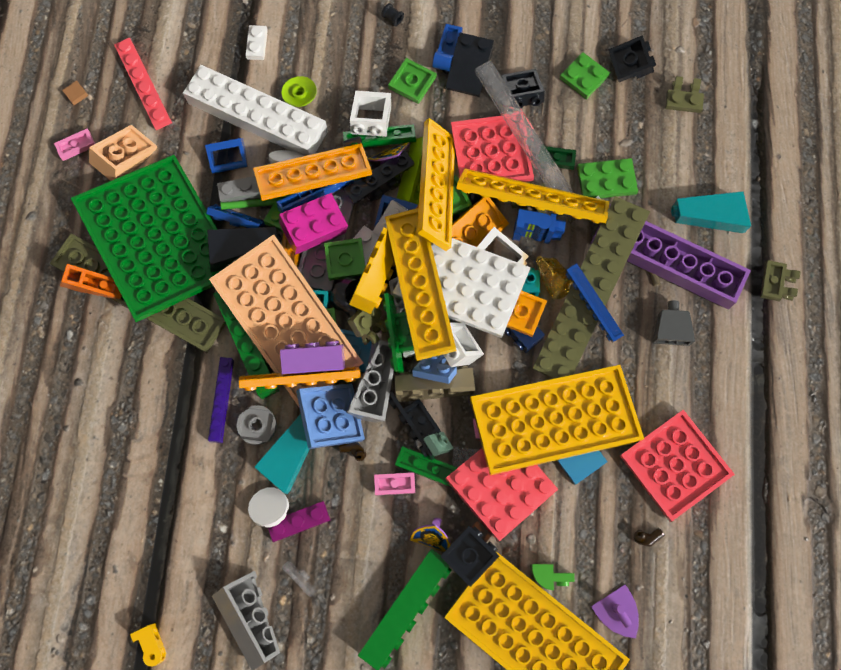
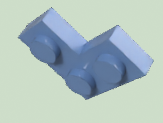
M444 355L420 360L412 371L413 377L449 384L457 374V367L444 364L447 361Z

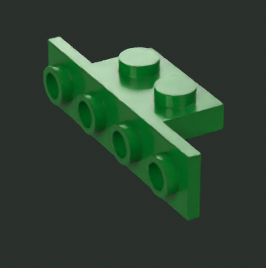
M384 293L383 308L387 312L385 325L390 335L388 346L392 349L390 362L394 371L403 373L401 353L414 351L406 312L396 313L394 296Z

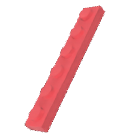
M130 37L114 44L154 128L158 130L171 124L172 121Z

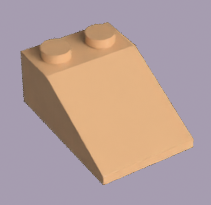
M130 125L89 147V163L112 181L134 172L157 149V146L134 126Z

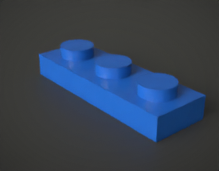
M218 205L207 208L206 214L213 216V219L229 221V224L239 227L241 225L246 228L265 227L264 221L230 209L221 210V206Z

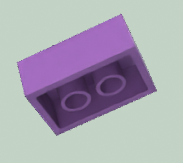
M339 341L325 342L326 345L319 346V342L306 343L305 347H299V343L287 344L284 349L280 350L282 374L343 370L345 368L344 344H339Z

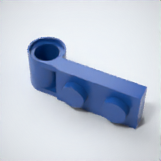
M450 24L445 25L438 51L434 55L433 68L450 71L459 33L463 32V27Z

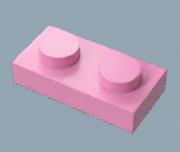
M85 129L54 143L60 158L64 161L89 150V147L95 145L90 131Z
M414 473L374 475L375 496L415 493Z

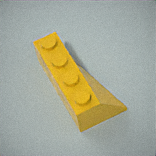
M383 227L349 303V305L369 314L372 313L374 307L378 309L382 298L379 297L380 293L384 294L388 286L385 281L390 280L394 271L391 269V266L395 267L389 233L385 227Z

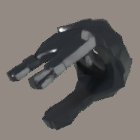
M345 277L343 281L336 283L330 293V300L334 308L343 311L351 318L357 310L349 305L348 300L352 298L360 279Z

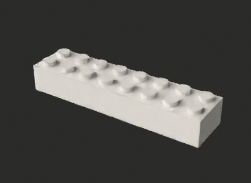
M203 65L199 66L183 92L188 104L285 149L301 153L304 156L315 154L328 132L325 120Z

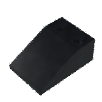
M459 33L446 84L447 90L480 97L493 53L494 40Z

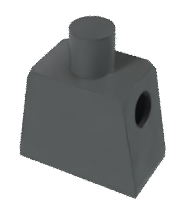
M668 301V310H661L657 316L653 344L690 346L695 342L690 312L681 311L679 301Z

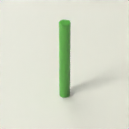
M276 198L264 201L262 199L220 202L221 210L269 206L274 204Z

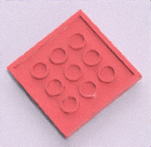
M522 113L451 122L459 178L464 169H470L522 182L534 180Z
M684 410L677 413L647 435L644 440L639 441L620 455L669 522L674 521L735 475Z
M483 448L445 478L497 542H500L558 490L538 465L490 475Z

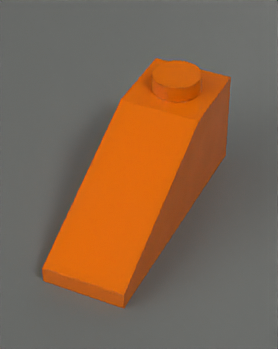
M70 264L66 265L59 286L78 292L120 300L121 293L112 277Z

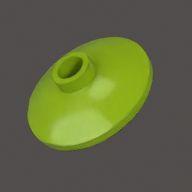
M297 76L289 79L283 85L281 94L287 104L294 107H302L314 100L317 88L310 78Z

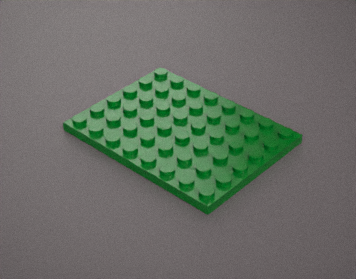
M175 155L71 198L135 322H139L213 287L209 279L220 271L210 272L207 230H216L217 228L210 216L206 214L207 211Z

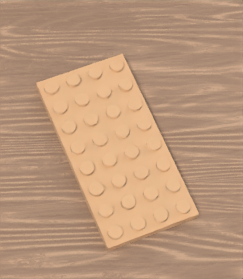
M272 235L209 279L274 373H282L280 350L284 349L287 344L299 343V347H305L306 343L319 342V346L326 345L325 342L339 341V344H344L345 367H356L364 363L275 235ZM325 381L317 382L315 385L297 383V386L285 388L299 407L296 393L298 389L331 386L334 383L326 384Z

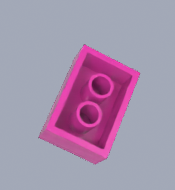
M332 193L279 214V224L295 255L346 234L348 224Z

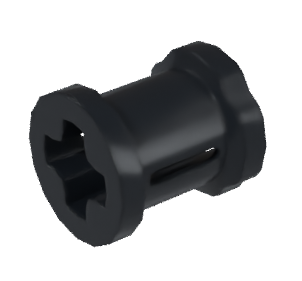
M388 3L383 8L381 16L392 21L394 26H398L404 18V13L397 11L391 3Z

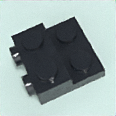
M643 35L608 49L618 82L634 76L638 79L654 72L653 67L656 66L654 57L649 56L648 52L651 51L649 42L644 41Z
M536 69L501 75L509 109L515 108L519 110L527 105L539 106L541 103H544L545 90Z
M468 526L440 556L470 587L499 557L496 553L498 551L496 546L490 541L486 543L481 538L483 534L475 526L473 528Z

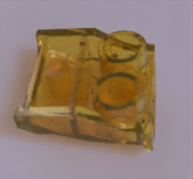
M538 256L536 263L539 273L552 299L566 297L573 284L571 279L568 280L565 275L566 269L554 257L544 258Z

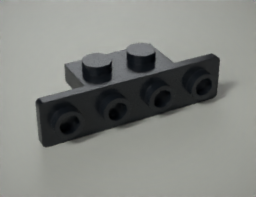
M404 150L399 156L389 159L372 170V175L358 179L344 190L354 204L366 196L371 202L375 199L378 200L390 189L394 190L399 186L401 182L400 175L413 167L414 161Z
M391 390L390 399L388 400L393 409L397 408L401 414L398 417L403 425L408 424L411 429L408 431L414 441L418 440L422 445L419 447L425 458L429 456L432 461L435 457L425 444L424 438L431 434L440 433L441 430L420 399L403 409Z

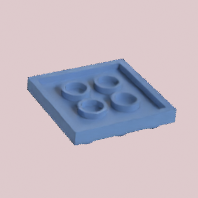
M352 383L302 388L296 391L308 449L365 440L361 419H357L347 413L355 395Z

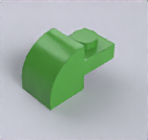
M530 564L531 575L534 581L544 589L554 590V582H557V586H569V582H575L574 573H554L553 564Z

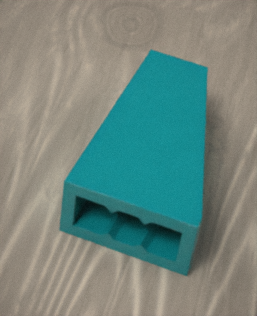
M744 191L678 198L671 207V214L675 217V222L679 224L736 233H745L751 227Z
M301 414L255 466L261 474L287 495L310 450L308 449Z

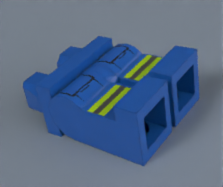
M519 209L514 224L512 240L520 241L522 236L533 238L535 241L544 240L545 244H549L551 239L560 241L562 234L565 232L566 221L556 220L557 214L551 213L549 216L545 213Z

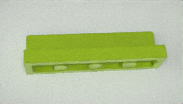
M423 137L417 138L416 142H411L408 155L414 161V166L403 173L396 197L397 199L414 204H419Z

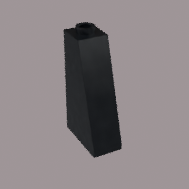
M276 227L207 230L210 272L223 270L272 235H275L281 243V235L277 234Z

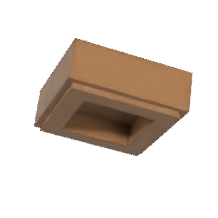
M78 81L62 90L73 105H76L88 96Z

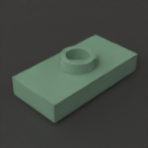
M444 432L431 434L424 438V442L433 456L447 453L453 449Z

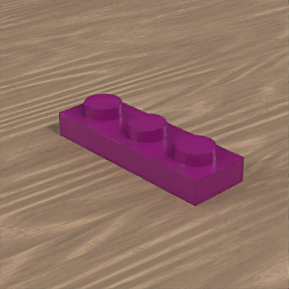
M322 501L286 515L285 519L278 525L268 527L272 542H277L329 522L331 519L325 502Z

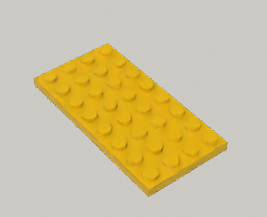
M621 365L470 397L490 475L644 440Z
M498 552L496 553L499 557L471 587L467 586L444 617L506 670H623L630 660Z

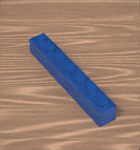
M354 179L294 193L277 201V208L280 213L286 212L354 183Z
M576 263L568 268L565 274L566 277L573 282V288L579 291L581 300H585V306L588 310L592 311L594 320H598L600 323L599 327L607 334L605 335L607 340L613 343L623 337L624 334L578 264Z

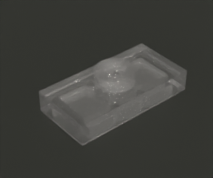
M287 561L282 566L285 572L309 597L314 596L318 592L308 580L310 576L303 569L299 571L291 561Z

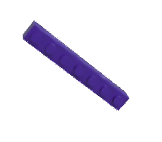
M220 357L208 436V441L211 443H223L234 366L232 358Z

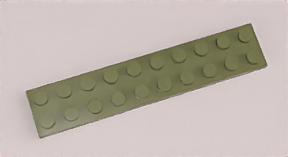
M614 196L607 211V221L601 224L580 268L605 306L650 211ZM573 286L532 368L553 379L574 374L598 323V320H594L592 311L588 310L585 306V300H581L579 297V291L575 290Z
M72 233L50 262L52 266L64 272L66 265L70 264L112 277L98 249ZM122 295L120 300L110 298L115 302L121 304L122 306L128 308ZM188 298L145 318L205 353H208L226 325L223 317Z

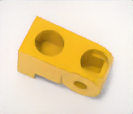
M155 623L130 634L133 642L139 640L144 652L143 661L147 666L153 667L164 661L166 650Z

